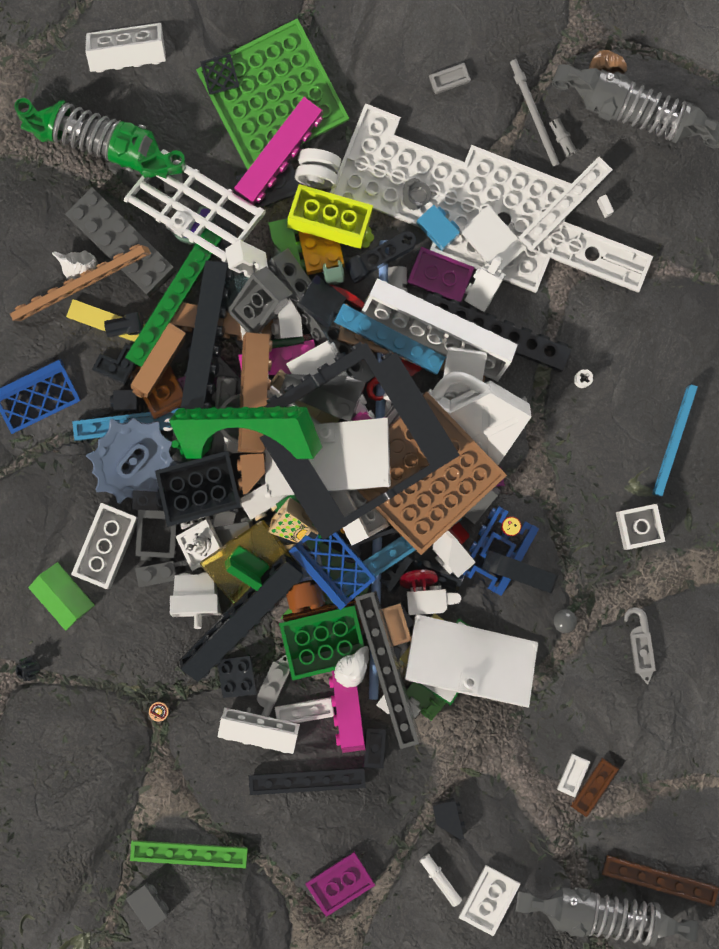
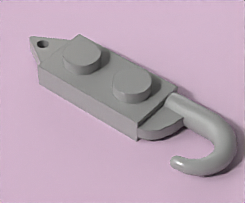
M633 607L625 613L624 621L627 622L628 617L632 613L639 615L641 626L635 627L630 633L635 673H638L645 683L649 684L653 671H656L648 619L646 613L641 608Z
M286 654L277 661H273L257 695L258 703L264 707L261 716L269 717L290 672L288 660H283L284 657L287 658ZM248 707L246 712L250 713L251 708Z

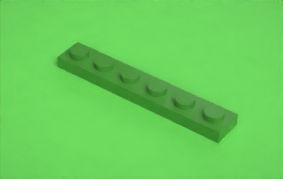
M132 840L130 861L246 868L248 848Z

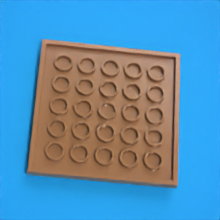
M427 391L423 394V397L460 456L375 508L420 555L507 476ZM401 417L389 426L391 486L356 489L368 502L429 464Z

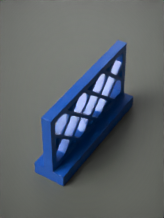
M61 359L0 388V401L6 398L14 400L11 411L4 409L0 402V413L11 434L81 401ZM62 372L65 378L63 386L52 383L54 375ZM44 382L49 384L46 394L35 391L37 383ZM51 385L62 388L59 399L48 395ZM64 389L71 391L75 399L70 402L61 400ZM20 391L32 392L29 402L18 399ZM34 393L44 396L41 407L31 404ZM47 398L58 401L54 410L44 408ZM17 402L27 405L24 415L14 412ZM30 406L40 409L39 415L35 419L27 417ZM12 415L23 418L20 426L13 428L10 422ZM25 419L31 420L24 424Z
M337 532L332 534L329 539L324 540L319 538V533L315 539L306 535L289 550L340 610L377 579ZM307 540L315 541V551H307L302 544ZM318 541L329 542V552H318ZM332 542L340 543L343 546L342 554L331 553ZM328 555V566L320 565L317 562V556ZM331 556L342 557V566H331ZM345 557H351L356 561L355 568L344 567ZM330 569L341 570V581L333 580L330 577ZM344 571L355 572L354 582L343 581ZM358 572H365L371 579L366 583L357 582ZM343 584L354 585V593L349 597L343 592Z

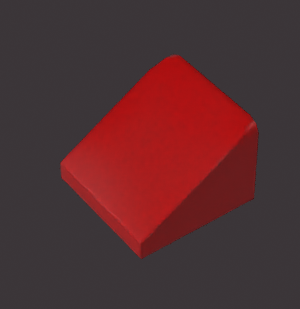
M459 522L448 530L461 545L470 536Z

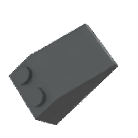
M266 266L250 276L227 311L247 332L260 333L286 305L293 293Z

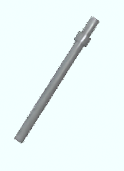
M517 59L512 60L510 64L515 74L516 84L520 86L552 166H558L560 164L526 83L525 73L521 71Z

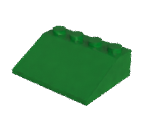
M355 605L342 608L341 610L337 609L279 623L292 680L334 671L340 659L353 655L360 648L364 647Z

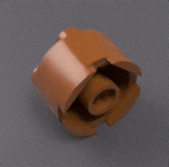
M314 580L293 585L286 595L289 610H292V613L308 609L307 606H310V609L326 605L325 601H327L325 592Z

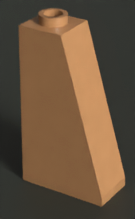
M171 323L167 325L131 384L132 392L140 398L143 396L149 397L185 343L186 333Z

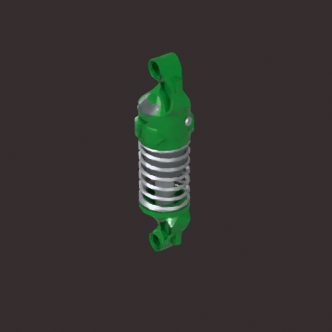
M20 98L15 102L16 113L22 121L21 129L32 132L41 142L51 141L58 143L62 140L65 146L71 140L72 148L77 147L79 144L81 152L88 148L90 155L94 152L98 158L104 155L107 161L118 164L121 167H126V170L131 172L136 170L144 178L159 176L167 179L168 175L180 174L186 169L183 153L175 150L168 154H162L153 132L147 130L146 126H135L130 122L117 121L116 119L110 120L107 116L101 118L99 113L92 114L90 110L84 111L81 107L75 109L73 104L63 100L41 111H37L27 98ZM29 108L26 112H21L22 109ZM80 110L81 115L76 120V112ZM89 114L90 117L85 120V115ZM175 160H180V161H181V162H180L179 164H177V165L173 164V161H175Z

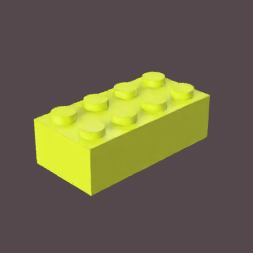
M299 184L288 215L287 228L361 249L371 219L373 205Z

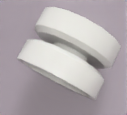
M302 149L298 159L300 166L296 169L295 179L299 183L313 188H335L338 179L335 172H338L340 169L341 158L325 150Z

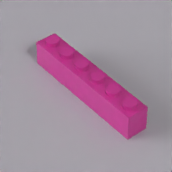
M303 97L234 187L236 193L252 205H255L256 202L260 203L265 196L264 192L268 186L271 188L275 184L278 173L284 172L289 164L287 161L291 156L294 158L300 150V144L310 138L312 134L310 131L313 127L320 125L323 120L322 110Z

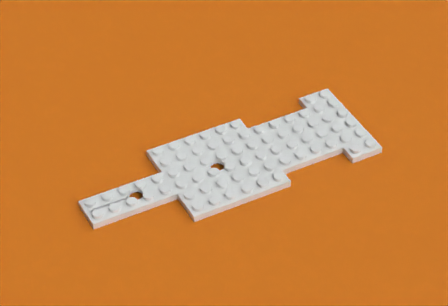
M365 104L337 173L336 187L332 188L330 193L373 205L374 210L419 227L416 224L417 219L435 205L437 208L441 207L447 214L445 217L450 222L453 220L460 229L458 231L489 205L497 215L501 212L510 215L511 222L507 227L518 238L571 183L473 145L470 147L465 162H462L394 135L401 117ZM413 178H416L418 182L427 184L431 190L430 201L418 210L408 209L403 201L404 184ZM416 187L410 191V196L415 201L422 202L426 199V191L421 187ZM564 219L532 252L526 247L525 251L502 270V273L506 275L503 281L536 293L551 258L639 292L653 256L564 222ZM461 233L443 251L434 242L430 249L436 253L473 266L475 270L479 267L483 268L487 263ZM595 247L598 249L599 258L596 261H589L585 257V250L587 248Z

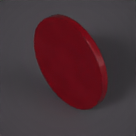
M414 570L402 575L399 583L406 589L413 587L414 592H416V587H422L425 591L427 587L434 585L438 581V576L430 570Z

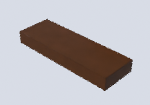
M601 758L570 806L585 817H588L619 769Z

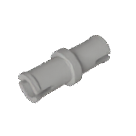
M557 118L551 121L549 125L557 137V143L561 144L566 157L572 156L573 152L574 154L577 153V149L570 139L571 135L564 128L561 119Z

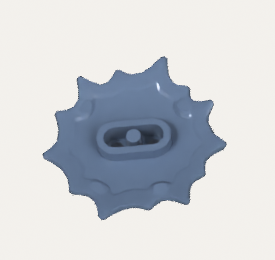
M132 418L127 423H119L114 419H110L106 435L98 439V448L86 455L93 463L92 473L98 478L96 492L113 494L119 504L127 497L132 499L133 490L158 492L159 487L155 470L177 465L169 452L172 441L161 433L158 421L142 423ZM136 449L141 450L140 454L138 455L134 454V451ZM124 463L128 464L127 469H122Z

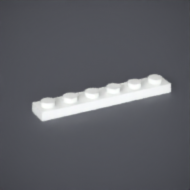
M598 157L518 239L532 252L613 169Z

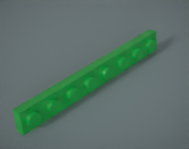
M205 228L200 236L216 247L223 240L222 237ZM197 243L195 244L127 353L126 359L140 367L143 366L167 325L172 322L204 271L205 261H210L213 253Z

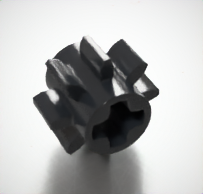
M32 657L20 659V664L15 668L17 676L23 679L24 682L37 679L35 674L40 672L39 663L36 660H32Z

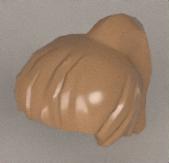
M602 50L592 58L589 69L597 68L598 70L603 69L613 74L615 72L625 74L627 64L620 55L610 50Z

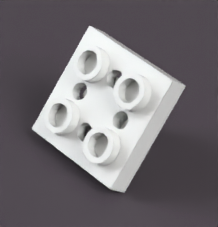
M206 519L176 536L192 571L226 554L210 519Z

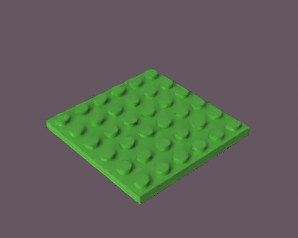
M298 18L228 53L232 57L239 87L209 95L247 170L303 97L307 98L323 112L322 122L318 127H313L310 131L312 134L306 142L349 121V117ZM227 58L220 59L219 62L225 64ZM212 61L206 65L211 68L214 62ZM229 61L227 66L232 69L231 63ZM216 64L214 70L220 72L222 66ZM200 67L196 71L208 92L203 70ZM204 67L207 76L210 70ZM225 68L222 74L228 77L231 71ZM212 72L209 78L215 81L218 75ZM232 74L230 79L235 81L234 74ZM220 76L217 82L223 85L226 79ZM208 80L209 87L211 88L213 83ZM228 81L225 87H231L234 84ZM215 85L213 91L219 90L221 87Z

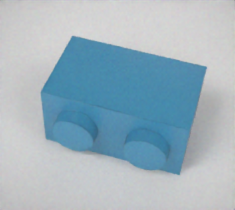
M433 205L417 219L416 224L443 251L459 236L460 232L458 230L460 228L453 220L450 222L445 217L447 214L441 207L437 208Z

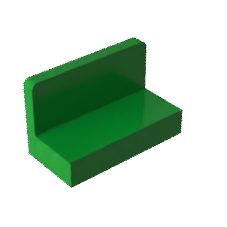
M240 545L237 546L225 561L227 572L256 591L262 586L261 577L269 569L268 563Z

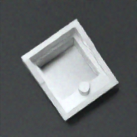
M203 572L198 575H191L189 573L175 575L173 596H170V615L172 617L194 616L195 629L202 628V616L222 615L214 574Z

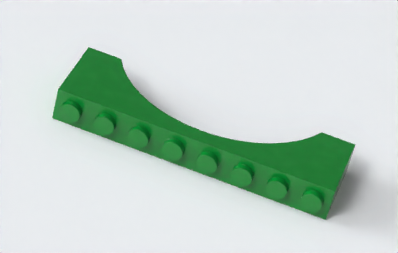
M307 407L180 408L169 419L186 459H201L211 448L214 433L226 428H245L262 433L284 446L296 459H314L322 449V444Z

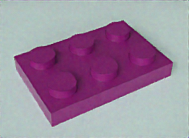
M421 247L407 283L431 293H439L449 300L454 299L461 302L475 267Z
M354 851L305 882V885L325 917L374 887L375 883Z

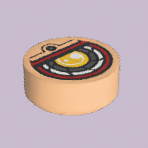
M155 702L149 709L150 717L157 722L165 720L169 714V708L163 702Z

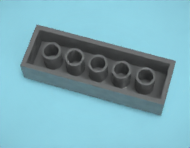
M92 187L65 214L110 260H114L113 257L117 254L129 252L130 248L137 244L147 246L150 250V255L121 270L149 298L176 272L175 268Z

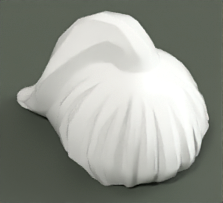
M86 250L71 252L66 255L52 252L60 262L63 274L68 280H75L81 277V273L87 270L93 271L97 266L95 256Z
M364 646L356 651L355 654L343 657L338 661L334 671L337 682L349 688L356 687L363 681L369 661L368 646Z

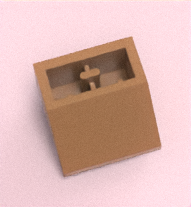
M265 453L240 455V459H237V468L242 474V478L238 480L239 490H243V494L250 493L264 477Z

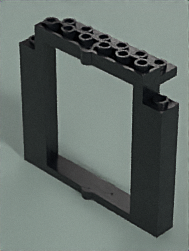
M357 343L351 347L352 352L349 354L341 353L334 358L336 362L328 365L325 363L317 368L318 373L311 376V374H308L301 378V384L296 387L292 384L283 390L285 394L277 397V395L272 396L266 400L267 405L264 408L276 406L289 407L365 359L429 464L344 516L309 459H296L284 446L263 434L260 437L262 443L323 540L460 456L397 353L392 354L390 351L381 357L382 362L379 363L367 343Z

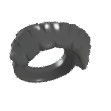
M416 178L405 182L402 194L403 201L408 209L418 210L430 201L431 190L427 184L418 182ZM416 187H421L426 191V199L422 202H417L411 198L410 191Z

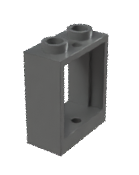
M138 510L136 556H141L140 560L152 561V557H160V561L171 562V558H176L177 554L176 536L178 535V525L171 526L170 553L143 552L144 518L165 519L164 511Z

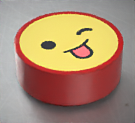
M507 517L502 522V531L508 536H515L521 530V522L516 517Z

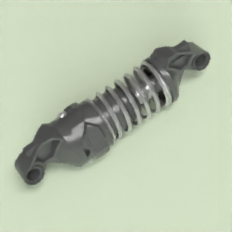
M561 64L557 67L552 80L553 87L559 90L575 87L582 97L586 109L597 113L599 118L607 121L612 119L619 121L622 119L623 124L629 121L632 127L639 124L640 130L648 126L647 130L649 133L653 132L657 126V136H661L665 131V139H669L673 143H677L687 137L700 135L706 146L719 148V122L707 118L705 113L699 107L692 106V103L682 102L678 112H675L679 99L675 100L672 109L669 110L667 106L671 97L668 95L661 107L659 106L661 92L654 96L652 95L653 89L649 91L644 90V85L640 88L636 87V83L629 80L627 75L615 72L613 74L603 69L598 70L597 68L580 70L566 64Z
M561 887L554 895L545 900L535 897V894L518 892L515 912L533 915V912L540 911L547 915L556 931L568 932L571 936L584 937L594 934L596 937H599L603 934L608 939L612 935L615 940L622 937L623 941L627 942L631 938L634 944L640 940L643 945L654 947L664 937L675 934L680 936L681 940L697 942L699 922L682 919L678 923L667 916L661 906L654 902L647 905L643 901L639 914H637L638 904L636 900H633L629 913L628 900L626 898L622 903H619L617 896L613 900L609 899L608 895L600 898L598 893L596 894L590 892L589 889L578 887L575 889ZM626 928H628L629 933L628 936L625 938L624 932ZM634 930L639 932L636 940L633 935Z

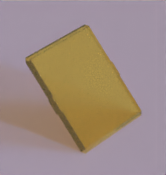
M264 520L258 522L239 536L234 537L199 563L232 604L250 588L249 585L226 571L225 561L237 546L244 547L268 563L269 568L283 553L295 561L276 535L268 532L269 527Z

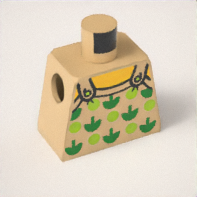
M290 497L272 517L268 531L271 534L293 542H299L305 535L312 539H315L318 535L317 529L312 525V521L302 505Z

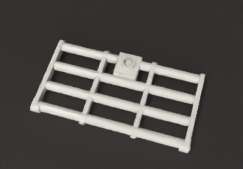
M164 149L161 151L162 154H168V153H169L168 151H166V150H164ZM175 160L173 161V164L177 165L181 161ZM186 165L184 173L188 174L189 177L184 184L169 175L167 179L156 176L178 189L172 198L146 183L149 177L144 178L143 176L125 196L124 201L126 203L130 202L153 216L157 222L166 224L167 229L181 238L187 237L191 243H197L221 258L224 263L228 262L226 252L200 237L204 229H209L233 244L238 240L244 241L266 213V210L263 208H257L234 194L233 190H227L201 174L198 169L194 170ZM195 179L222 195L217 204L189 188ZM142 188L167 205L159 212L136 198L135 195ZM183 194H186L211 209V211L204 218L179 203L178 200ZM228 199L254 214L255 217L250 223L245 222L222 208ZM172 208L178 210L171 219L166 216ZM216 214H219L244 229V231L237 238L211 221ZM196 221L200 225L193 233L189 229Z

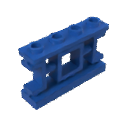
M497 506L496 509L492 508L487 517L490 519L487 526L483 524L478 533L480 535L478 542L474 541L469 549V552H471L470 556L474 559L481 547L483 549L479 555L485 558V553L495 537L510 546L505 556L522 561L539 528L524 521L519 534L523 535L525 529L528 531L514 553L516 544L509 541L510 536L504 532L502 536L492 532L489 538L486 537L497 516L501 514L498 522L502 524L508 514V511L500 506ZM473 565L470 571L466 570L463 575L470 579L475 571L491 579V582L487 588L502 596L511 580L502 576L497 586H494L498 578L489 574V571L480 569Z

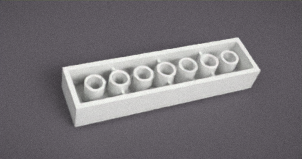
M378 278L361 313L445 357H447L448 347L487 352L484 376L497 382L512 362L518 345Z

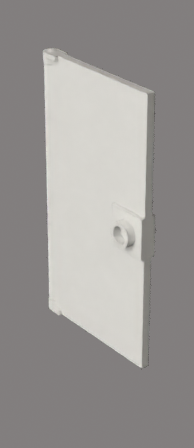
M388 417L314 425L322 444V449L314 459H309L329 492L391 486ZM265 448V497L295 495Z
M419 614L415 615L405 680L529 707L538 642Z

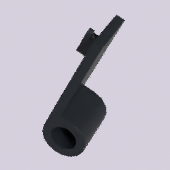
M391 525L354 545H351L350 541L347 544L360 558L363 551L361 544L395 531V528ZM345 557L347 563L356 562L351 557Z

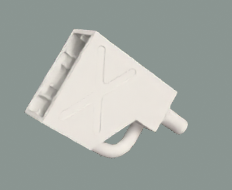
M452 372L445 375L433 390L429 389L428 391L497 465L500 464L531 418L530 404L492 381L484 383L464 372ZM455 383L464 384L472 389L451 400L443 396L447 389ZM385 393L383 399L392 403Z

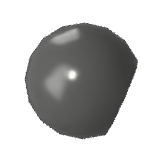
M561 609L554 615V625L559 632L570 633L576 628L577 617L572 611Z

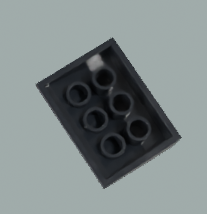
M230 451L155 470L167 527L242 507L238 468L235 455Z

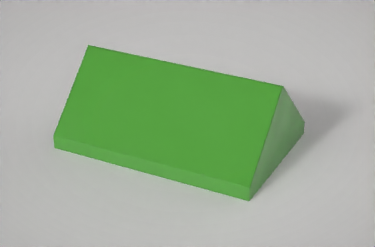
M58 562L41 573L28 587L65 631L95 606Z

